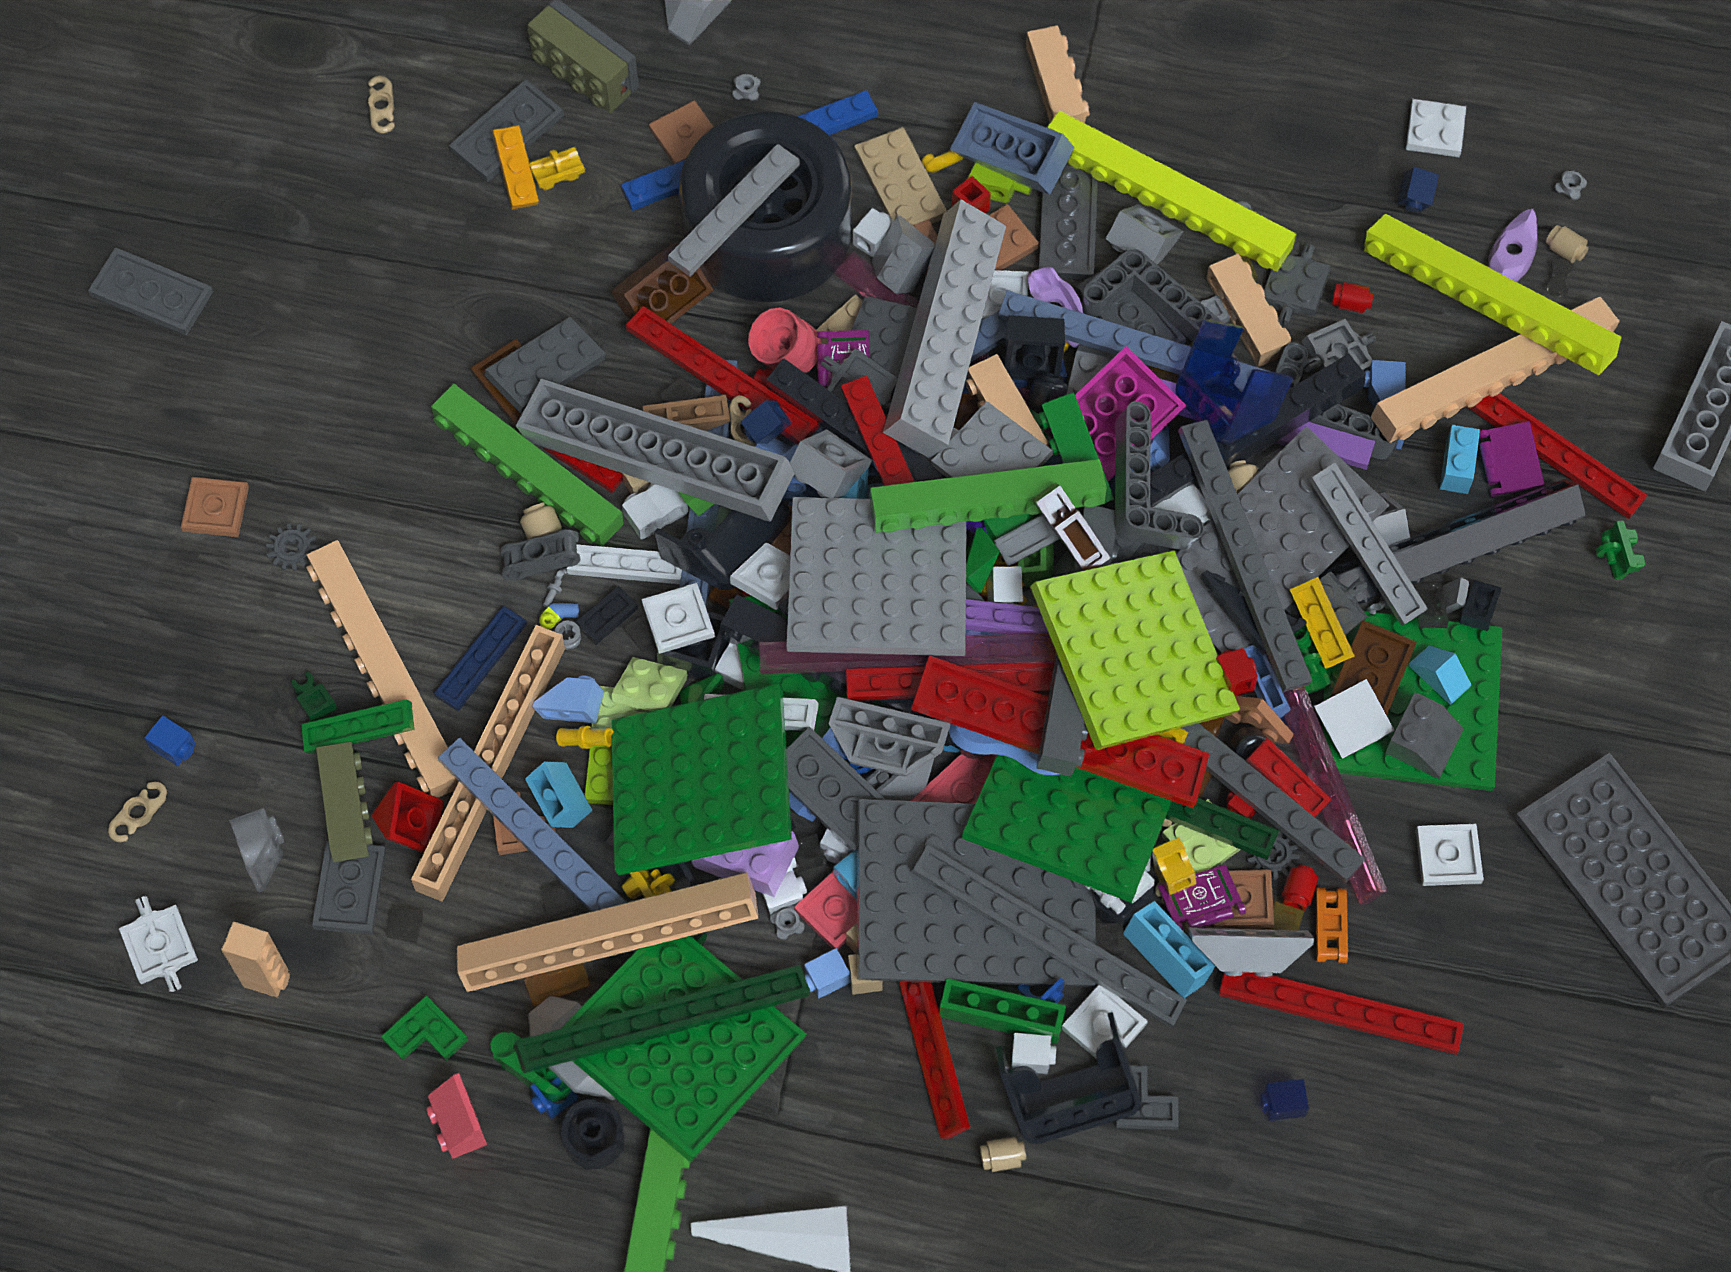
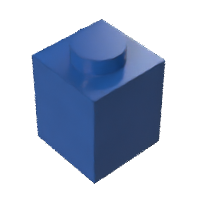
M163 715L145 736V740L151 750L176 766H179L183 760H187L192 755L196 745L191 733Z

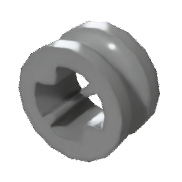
M562 621L556 626L554 632L562 634L565 631L567 634V630H571L573 638L568 637L569 640H564L566 650L574 649L581 641L580 628L573 621Z

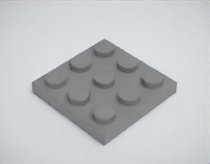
M986 402L949 441V445L931 460V464L947 478L1041 467L1053 455V451L996 407Z

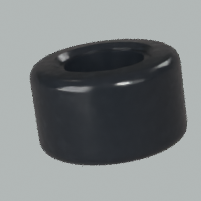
M753 112L738 115L719 123L707 131L688 153L679 180L683 238L685 239L777 144L799 159V166L753 212L755 216L751 222L745 220L700 266L706 279L719 290L731 296L755 302L785 301L815 290L825 283L839 268L848 252L852 238V177L842 150L831 136L820 127L803 118L780 112ZM787 201H799L802 204L800 211L795 215L788 213L783 207ZM773 216L777 217L780 221L763 224L765 218Z

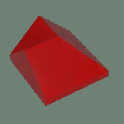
M395 782L371 816L386 839L424 854L441 819L444 800L403 783Z

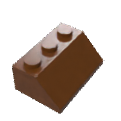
M671 243L610 291L624 314L630 319L645 306L672 324L713 291L712 286L702 273L700 267L689 277L669 262L668 255L679 244Z

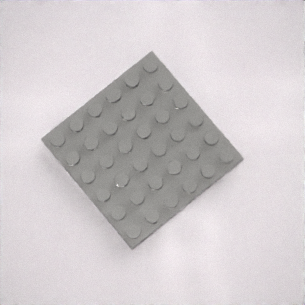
M793 497L787 652L965 656L966 522H958L947 526H926L922 529H902L892 533H875L870 499Z

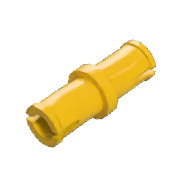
M581 726L579 729L560 728L557 731L556 740L558 745L562 747L579 746L581 749H590L592 746L611 747L614 731L610 728L592 729L590 726Z

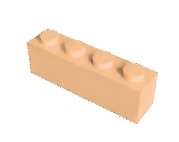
M1058 26L1027 32L1026 49L1050 123L1059 110L1085 123L1086 117L1089 116L1087 101H1082L1080 95L1082 94L1081 82L1079 78L1075 79L1073 74L1075 72L1073 58L1068 57L1066 52L1068 51L1066 36H1061Z
M1238 253L1210 265L1206 279L1215 295H1218L1230 315L1231 323L1256 366L1260 367L1280 358L1286 345L1291 343V337L1287 329L1282 328L1278 322L1275 308L1272 305H1268L1262 286L1254 281L1249 264L1246 261L1243 262Z
M996 354L970 366L967 373L968 379L965 380V384L969 393L972 396L976 394L980 401L978 402L979 409L986 402H989L1049 447L1047 439L999 356Z
M233 922L222 948L228 962L243 987L278 998L280 990H284L288 984L290 973L269 933Z

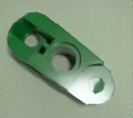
M502 1032L492 1039L491 1051L494 1060L528 1087L535 1084L545 1099L560 1101L571 1093L572 1090L562 1080L558 1088L550 1083L552 1079L559 1077L549 1067L523 1073L514 1049L515 1041L523 1038L512 1032Z

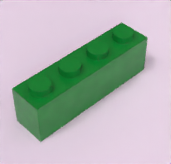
M1074 392L1042 404L1044 411L1039 413L1044 429L1050 428L1054 438L1050 439L1049 442L1055 456L1060 454L1064 464L1099 459ZM1104 471L1103 474L1107 487L1105 504L1098 505L1099 507L1115 502Z
M947 978L940 1005V1017L1009 1034L1021 1033L1051 1036V1043L1058 1045L1066 1005Z

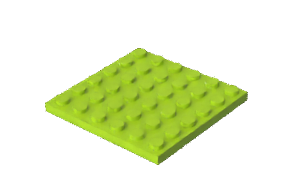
M1175 551L1036 581L1030 586L1096 750L1228 716L1240 710L1234 693L1228 690L1223 677L1222 667L1216 660L1217 652Z

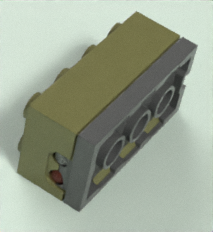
M553 0L549 6L527 25L533 59L540 65L544 64L550 68L557 78L565 79L569 82L577 93H583L589 97L597 108H603L611 114L639 87L636 56L560 0Z

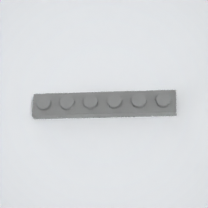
M777 144L668 255L669 262L690 277L799 166V159Z
M1332 463L1310 477L1309 481L1400 625L1406 624L1426 611L1428 608L1336 463Z

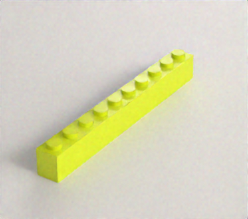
M1060 110L1047 127L1064 134L1075 147L1067 161L1073 168L1084 170L1096 180L1104 181L1114 186L1119 192L1137 198L1142 204L1162 211L1165 216L1183 222L1191 230L1202 232L1214 242L1222 243L1232 248L1237 254L1239 253L1241 256H1247L1257 261L1264 268H1270L1277 272L1293 249L1296 233Z
M1384 214L1367 231L1364 251L1583 368L1600 375L1617 357L1621 336L1401 221Z

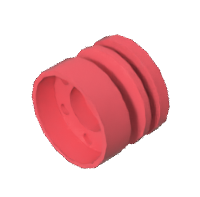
M773 308L760 314L753 322L749 332L748 345L752 355L773 370L784 358L804 373H807L818 361L817 345L821 344V339L817 338L818 331L790 310Z

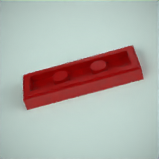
M1268 738L1264 739L1246 759L1253 768L1314 817L1331 801V798Z

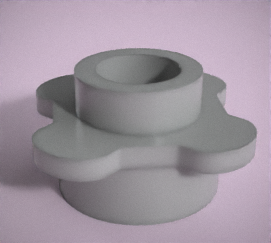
M743 74L734 79L736 88L733 91V97L740 100L744 98L751 101L758 99L759 93L757 88L760 86V80L757 77Z
M1563 172L1561 181L1555 185V190L1558 193L1568 195L1573 200L1578 199L1581 195L1580 191L1586 187L1587 181L1578 172Z
M794 906L774 912L770 917L771 923L775 924L777 928L776 935L781 940L787 939L791 934H801L804 931L805 925L803 922H800ZM785 921H790V925H785Z

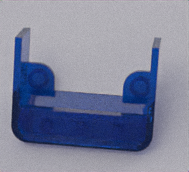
M1204 319L1177 380L1175 394L1186 405L1185 408L1198 422L1208 421L1215 441L1230 444L1271 423L1277 417L1293 377L1286 374L1252 369L1243 391H1241L1234 384L1240 374L1241 367L1233 352L1244 328L1239 325Z

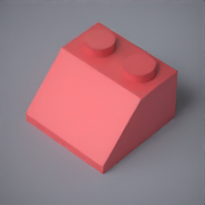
M460 1074L453 1075L428 1095L431 1105L426 1107L432 1125L438 1122L442 1133L436 1136L443 1152L449 1150L452 1159L487 1145Z

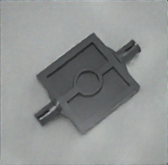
M1309 243L1304 244L1301 256L1288 255L1277 272L1271 270L1264 290L1265 299L1268 304L1276 306L1281 310L1278 319L1281 326L1283 321L1284 326L1289 325L1292 313H1305L1313 316L1316 314L1331 265L1311 259L1315 250V246L1310 244V247Z
M1346 319L1307 335L1301 341L1312 357L1302 362V368H1305V372H1309L1317 367L1322 370L1349 353L1363 371L1369 370L1373 359L1369 355L1366 346L1375 343L1376 336L1371 337L1374 334L1373 332L1359 336L1352 330Z
M856 348L848 359L841 364H838L828 355L824 358L825 361H822L821 366L834 374L831 384L827 388L829 391L846 402L841 391V385L867 375L882 410L889 413L898 380L897 376Z
M1329 572L1320 579V582L1346 635L1368 617L1359 606L1355 597L1368 585L1366 582L1362 583L1364 579L1359 577L1347 587L1340 583L1332 572ZM1294 601L1286 610L1292 617L1296 619L1302 618Z

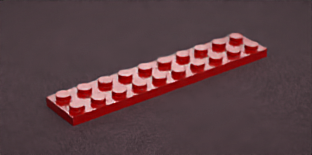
M929 655L911 710L1039 754L1048 697ZM1088 732L1086 740H1081L1080 749L1085 750L1084 759L1081 767L1076 766V768L1194 808L1210 753L1158 735L1096 750Z

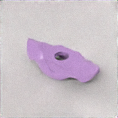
M1533 209L1522 212L1502 231L1488 257L1489 268L1515 282H1518L1526 274L1537 249V220ZM1509 244H1517L1521 247L1522 252L1512 255L1507 251L1506 247Z
M1044 267L1028 274V284L1032 298L1048 303L1057 302L1064 308L1083 313L1082 304L1073 287L1063 281L1052 267ZM1065 340L1074 348H1077L1079 345L1078 343Z

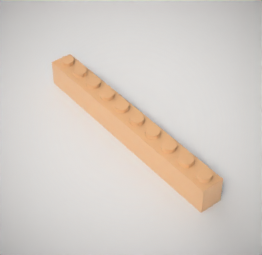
M1601 296L1571 310L1613 333L1620 322ZM1520 334L1378 402L1371 415V419L1389 443L1397 439L1405 440L1420 428L1428 429L1437 420L1443 417L1450 418L1465 406L1473 407L1482 398L1488 395L1491 397L1496 396L1505 387L1511 384L1516 386L1522 383L1527 376L1532 374L1539 375L1554 363L1559 365L1568 359Z
M336 540L307 554L310 565L306 566V569L312 581L318 580L322 588L318 589V592L324 604L330 603L334 611L330 612V615L336 627L342 626L346 634L342 638L348 650L354 649L358 657L354 661L360 673L364 674L367 672L371 680L367 682V686L373 698L379 696L383 703L382 705L406 699L412 702L415 730L393 736L398 745L404 743L408 751L404 753V757L411 770L417 768L420 776L416 779L422 792H429L430 795L440 798L454 791L459 781L438 761V757L448 747L339 541Z
M535 625L474 750L501 779L535 712L533 703L544 694L565 650L562 634ZM460 782L411 878L416 892L442 902L487 811Z
M747 872L457 946V972L466 991L470 992L758 919L756 893Z

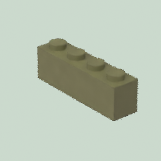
M352 742L317 747L328 839L333 863L369 857L368 845L373 844L371 828L365 827L364 820L369 819L367 801L361 802L360 796L366 794L364 779L357 775V770H362L360 752L354 753Z

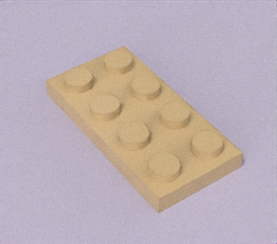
M904 127L854 145V151L886 214L893 221L898 215L911 225L928 219L931 224L942 220L943 214L947 210Z

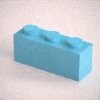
M1155 901L1135 913L1123 933L1183 998H1186L1202 987L1215 968L1214 963Z

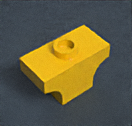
M1179 837L1153 848L1155 873L1159 881L1164 884L1169 895L1196 884L1195 871Z

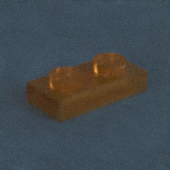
M583 963L523 978L533 1006L542 1003L549 996L559 997L590 985Z

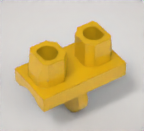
M575 147L559 153L555 149L549 151L550 156L529 163L539 189L542 188L543 190L553 188L555 183L563 180L572 181L578 179L580 174L585 173V168L579 159Z
M658 869L652 871L651 874L648 870L630 873L631 877L622 885L623 890L630 899H636L642 893L645 898L672 892L669 887L675 879L671 874L661 875Z

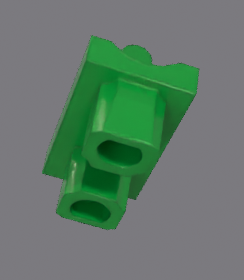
M1616 521L1611 529L1604 531L1601 537L1602 545L1596 549L1597 557L1606 558L1608 564L1611 565L1614 579H1623L1629 573L1638 572L1646 564L1643 555L1633 553L1632 547L1637 544L1638 540L1636 529L1626 528L1624 521Z
M1312 641L1309 647L1300 649L1312 678V682L1309 685L1300 687L1303 695L1330 687L1332 684L1322 663V658Z

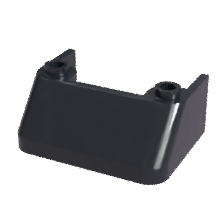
M781 500L771 522L732 509L713 533L703 528H695L688 531L681 540L658 528L654 534L662 560L718 589L730 590L736 587L730 584V576L766 542L770 545L774 542L789 523L790 513L787 504Z
M1113 1012L1107 1013L1113 1039L1104 1041L1098 1046L1096 1058L1099 1065L1040 1082L1037 1072L1030 1067L1024 1066L1010 1070L1002 1046L996 1047L1000 1076L1023 1138L1027 1142L1041 1144L1133 1116L1139 1111L1141 1107L1140 1095Z

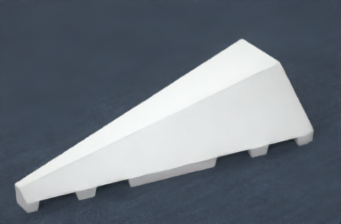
M846 1206L691 1223V1232L694 1237L699 1236L715 1240L718 1243L743 1247L749 1251L788 1261L802 1262L820 1269L850 1272Z

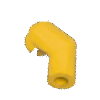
M950 150L937 157H934L933 154H927L922 159V164L927 172L934 173L961 161L963 157Z

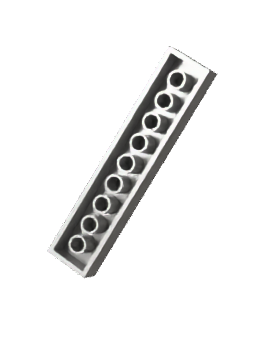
M962 199L943 214L883 431L884 434L930 459L949 445L1006 225Z
M544 379L539 381L516 425L523 437L533 444L771 522L795 474L785 456Z

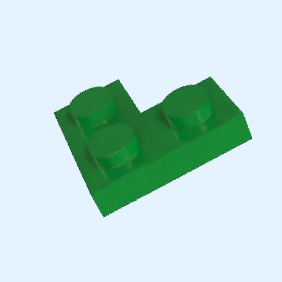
M427 995L381 1036L382 1040L402 1061L425 1040L445 1061L468 1041L467 1036Z

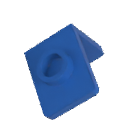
M1060 978L1053 986H1047V991L1042 996H1034L1029 990L1030 985H1019L1018 991L1027 997L1058 1003L1064 996L1062 992L1065 981Z
M556 1078L550 1083L557 1088L561 1085V1080ZM535 1084L530 1086L534 1096L530 1099L532 1104L540 1114L546 1112L551 1120L578 1100V1095L571 1091L563 1103L554 1104L550 1100L545 1099Z

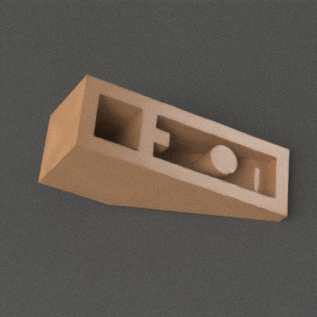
M726 395L642 406L644 412L704 431L730 422Z

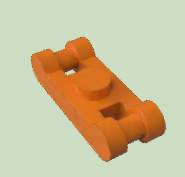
M1316 887V962L1337 960V963H1347V889L1337 888L1336 891H1326V888ZM1326 903H1336L1337 908H1326ZM1327 940L1337 941V948H1327Z

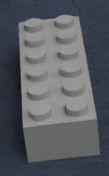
M1721 321L1653 468L1705 492L1731 440V325Z

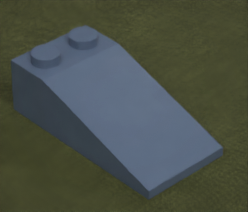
M974 102L950 150L1018 183L1050 195L1075 147L1060 132Z

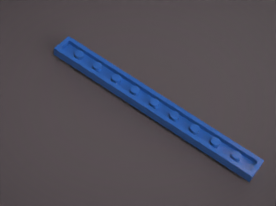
M866 90L798 117L815 124L828 135L878 117V110ZM685 160L621 184L622 192L631 210L634 211L678 194L680 174Z

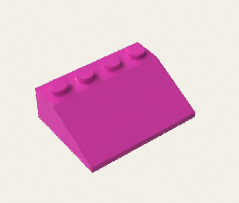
M1127 346L1075 395L1108 482L1115 476L1116 420L1131 402L1139 401L1149 408L1151 414V440L1186 407ZM1050 428L1043 430L1051 439L1054 438Z

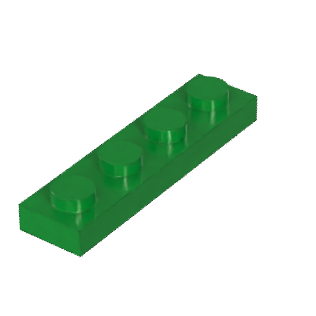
M407 699L301 724L304 752L308 754L317 753V747L347 742L356 744L415 730L412 702Z

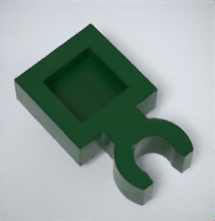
M306 672L307 683L299 685L295 679L291 680L295 693L298 694L296 698L299 705L312 722L337 709V706L323 684L320 683L316 686L312 674Z

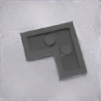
M1131 1066L1140 1095L1141 1107L1133 1116L1117 1120L1116 1128L1177 1130L1178 1097L1147 1096V1066Z

